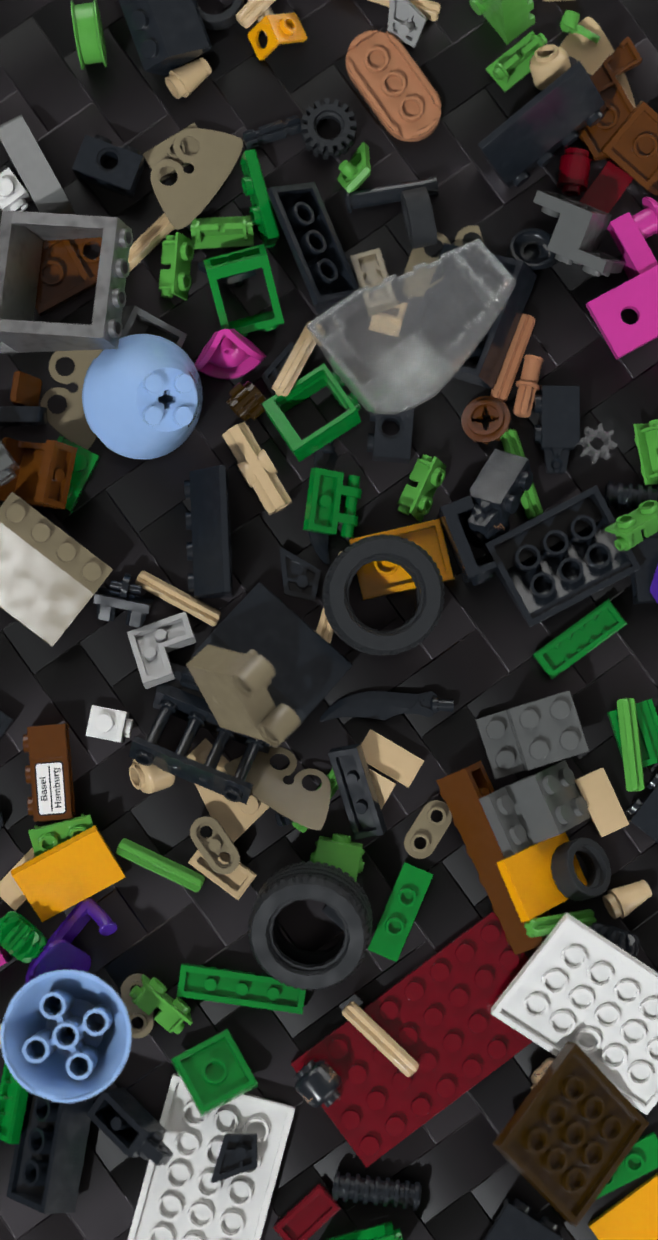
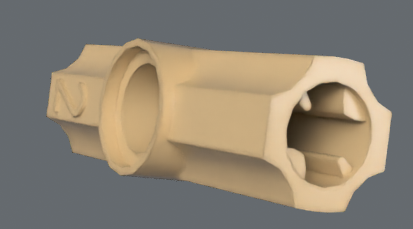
M245 421L223 433L222 437L237 460V466L249 487H253L269 516L292 503L291 498L276 475L277 470L264 449L261 450Z

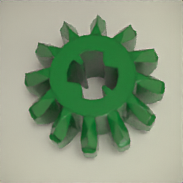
M16 911L7 912L5 916L0 918V945L2 948L23 963H30L40 955L47 944V940L35 925Z

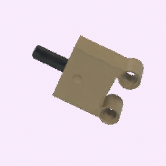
M207 645L187 664L189 671L184 670L181 673L180 684L183 687L202 693L221 728L264 740L271 746L278 747L300 725V719L293 709L285 704L275 706L267 690V687L272 682L271 679L275 676V670L271 663L263 656L258 655L254 649H250L247 653L242 654Z

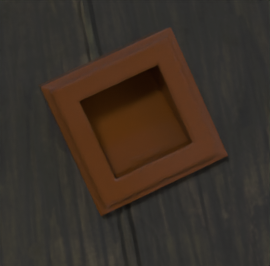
M16 370L10 394L11 402L15 406H38L42 380Z

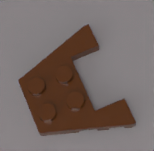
M629 36L620 43L619 47L606 58L598 70L590 77L606 106V110L603 112L605 116L601 121L591 128L587 125L578 132L579 138L585 149L589 151L592 161L609 158L600 149L634 110L632 103L616 78L640 65L643 60Z

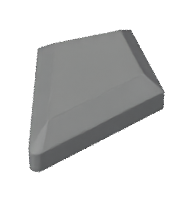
M390 0L387 32L415 48L427 18L409 0Z

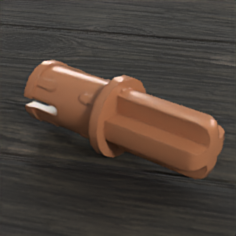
M524 356L520 381H516L518 390L513 408V414L518 417H530L536 391L540 390L538 380L544 359L539 356Z

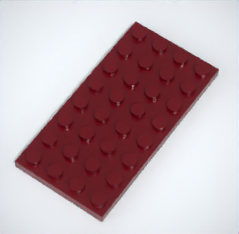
M493 911L362 1008L418 1062L419 1068L412 1076L406 1077L348 1020L291 1062V1066L298 1072L311 1059L315 1062L324 1060L341 1077L342 1082L337 1089L341 1095L328 1108L324 1104L321 1106L366 1168L533 1042L491 1014V1007L529 960L524 952L517 955L514 954L511 945L506 940L504 929Z

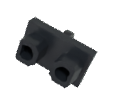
M125 573L123 582L111 580L110 589L99 587L98 592L94 594L93 603L97 604V619L114 621L117 608L128 610L126 624L141 628L147 614L153 608L154 598L142 596V586L132 584V574Z

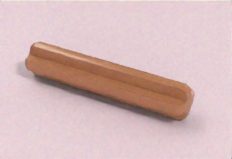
M522 314L495 385L491 390L490 396L498 398L503 402H506L536 323V319L533 316Z

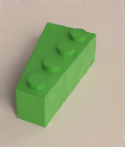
M469 0L475 13L479 16L483 15L506 44H509L536 23L535 16L530 13L534 9L532 0Z

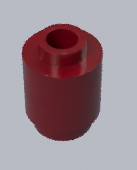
M575 147L566 148L564 155L561 156L557 187L562 190L564 195L579 196L581 192L587 190L591 167L589 151Z

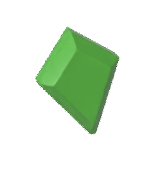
M365 142L359 146L350 161L344 160L339 165L338 169L341 173L337 180L348 193L356 191L370 176L369 146Z

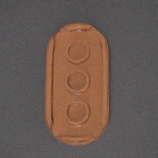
M369 30L359 34L350 43L348 48L346 70L351 81L385 129L399 140L415 142L431 135L440 122L441 101L439 95L401 41L391 33Z

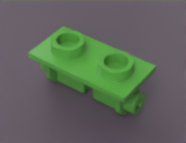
M531 31L485 70L504 92L508 91L531 72L529 61L535 51L547 43L546 37L542 33L536 35Z
M250 216L195 218L190 224L194 249L254 247L253 223Z
M176 232L175 236L167 235L166 240L162 241L161 264L171 265V269H160L158 291L161 292L162 298L171 299L175 295L186 301L188 300V291L192 285L190 267L191 260L194 257V247L192 240L179 232Z
M655 419L647 424H633L635 443L638 447L641 462V474L644 477L645 485H658V419Z
M425 454L422 455L421 459H417L409 479L417 482L418 485L413 487L406 484L397 502L400 505L397 511L405 515L410 513L415 519L422 522L424 515L428 514L432 507V498L437 487L445 479V469L447 466L435 456L432 458Z
M655 500L645 501L639 505V508L629 514L618 517L616 522L605 528L606 532L616 535L614 544L619 551H629L642 542L641 530L643 536L647 538L658 532V502Z
M81 813V816L66 819L62 822H54L39 827L34 825L35 828L28 830L35 857L93 826L91 815L84 816V813Z
M144 974L141 975L143 986L140 988L136 985L129 993V996L133 998L132 1002L148 1015L158 1007L160 1011L153 1018L169 1033L174 1032L178 1035L185 1027V1024L182 1023L183 1021H186L189 1025L192 1024L189 1012L191 1008L185 1001L179 997L173 999L166 993L167 988L157 978L153 977L150 980Z

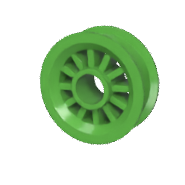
M71 0L73 30L82 70H84L85 65L102 62L107 67L104 34L97 0L76 5Z

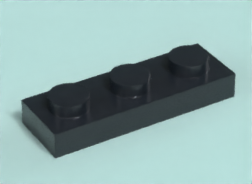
M361 743L332 748L328 755L354 838L361 839L384 835L387 827Z

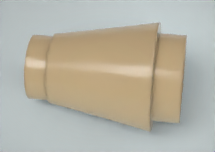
M201 57L198 60L169 71V76L165 78V83L175 98H187L212 73L208 62Z
M641 880L608 890V894L603 896V903L613 919L618 917L625 918L650 898L652 892L647 882Z

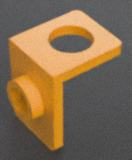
M296 13L266 15L248 33V38L258 59L264 60L278 45L305 42L307 35ZM262 30L267 34L268 38L265 48L260 46L258 40L259 33Z

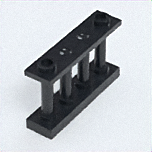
M166 683L160 684L153 703V708L159 710L146 740L134 737L129 757L144 766L153 764L165 772L217 792L232 802L247 804L254 784L246 782V778L258 751L268 754L271 745L264 740L221 728L205 699ZM170 716L188 721L175 752L157 745ZM200 728H205L218 734L204 764L187 758ZM230 739L247 746L234 776L216 769Z

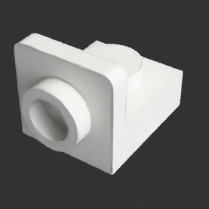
M7 168L0 173V209L3 212L24 211L28 207V202L32 199L12 171Z
M92 705L86 736L124 743L125 737L130 738L133 719H129V712Z

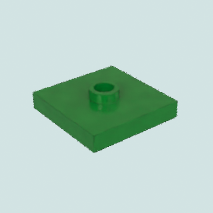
M228 1029L171 1059L201 1117L258 1087V1082Z

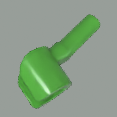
M566 10L562 16L561 30L568 34H581L597 44L600 36L578 24L579 13Z

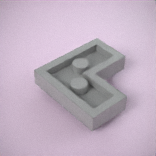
M186 611L127 632L145 689L175 679L167 653L196 643Z

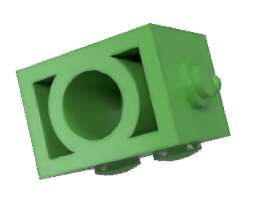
M333 833L332 838L320 836L318 841L315 842L316 850L312 852L310 861H313V863L320 862L321 864L327 863L328 866L333 865L337 869L340 868L342 872L348 873L350 877L352 876L356 882L358 873L363 871L365 863L362 862V856L365 853L363 844L352 842L351 836Z

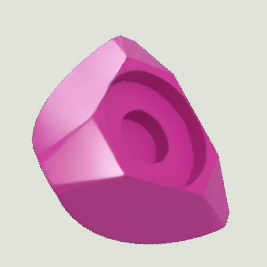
M222 329L212 335L194 365L198 371L216 379H235L253 371L266 358V355L253 342L235 329Z

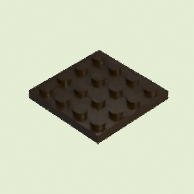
M568 1041L499 1134L493 1145L569 1224L577 1227L649 1123L576 1043Z

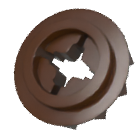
M493 396L478 397L472 400L462 413L461 425L463 431L474 442H483L488 445L491 441H500L501 436L508 432L511 420L510 411L507 405ZM486 410L490 418L494 420L489 422L487 430L479 422L484 419Z

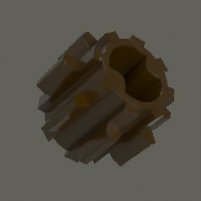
M247 381L244 385L239 382L229 391L231 397L226 403L243 421L246 422L250 418L255 420L265 411L261 403L265 402L266 398L250 381Z

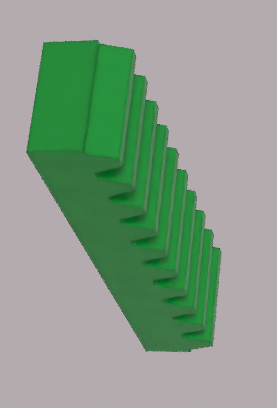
M182 963L177 996L303 1014L306 990L286 986V984L280 983L278 979L275 980L272 976L266 974Z

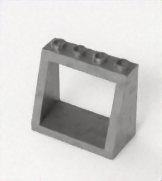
M24 211L2 212L0 225V341L18 353L118 349L119 338L123 331L121 318L123 307L126 304L125 284L126 277H128L130 271L128 259L129 250L133 244L132 229L118 217ZM102 237L92 325L33 321L43 241Z

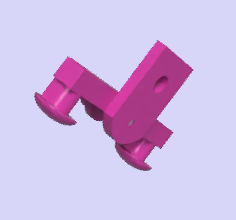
M651 197L642 198L644 210L633 216L628 212L611 221L607 227L609 234L622 255L621 260L625 261L623 269L629 281L586 304L616 360L658 338V262L645 241L646 238L654 234L658 235V202ZM625 309L634 310L638 315V321L631 325L624 323L621 319V312Z

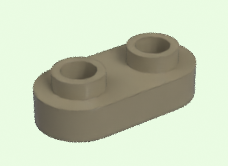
M433 800L423 806L404 838V847L410 856L423 859L433 853L452 821V815L446 803ZM434 810L441 811V821L433 822L431 820V813ZM417 837H423L426 840L424 848L417 849L414 846V840Z
M203 816L196 819L190 828V836L206 862L218 874L225 875L233 872L240 863V853L219 821L213 817ZM202 827H211L213 833L210 838H204L201 835ZM227 852L230 855V862L222 864L219 861L220 853Z
M140 973L127 977L121 986V999L130 1017L132 1038L147 1036L152 1031L155 1023L153 1018L155 1016L154 1011L150 1015L146 1014L132 1002L133 998L129 996L133 985L143 986L142 974ZM133 1018H142L144 1022L143 1027H134L132 1024Z

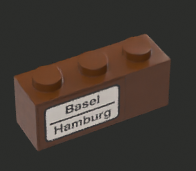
M69 724L27 727V734H23V749L25 753H29L30 765L25 766L26 783L31 784L32 796L27 799L29 816L34 815V822L75 818Z

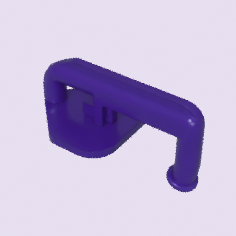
M92 898L79 902L47 940V944L40 955L31 961L25 976V983L27 984L42 974L56 970L68 969L88 972L91 966L90 956L71 944V942L91 918L100 927L99 933L102 936L114 934L117 930V924L112 921L110 916Z

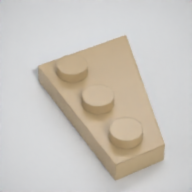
M205 738L187 758L204 764L213 745ZM223 755L216 769L227 773L224 766L229 761ZM195 784L210 816L219 821L233 843L269 808V806L251 794L247 804L232 802L217 792Z

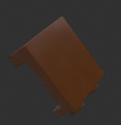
M4 437L2 442L20 469L15 471L16 478L4 486L0 485V500L5 501L13 492L30 506L65 509L77 448L56 440H46V443H35Z

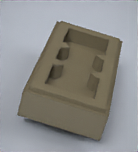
M194 122V123H192L191 125H189L188 127L184 128L183 130L188 129V128H198V127H197V125H196L195 122ZM181 131L143 153V157L151 170L158 162L164 159L176 161L183 168L190 164L181 161L173 149L174 140ZM185 137L180 143L181 151L188 156L197 154L199 151L198 141L193 137ZM163 167L158 173L159 181L165 180L176 173V171L171 167Z
M380 248L351 255V263L367 313L397 305Z

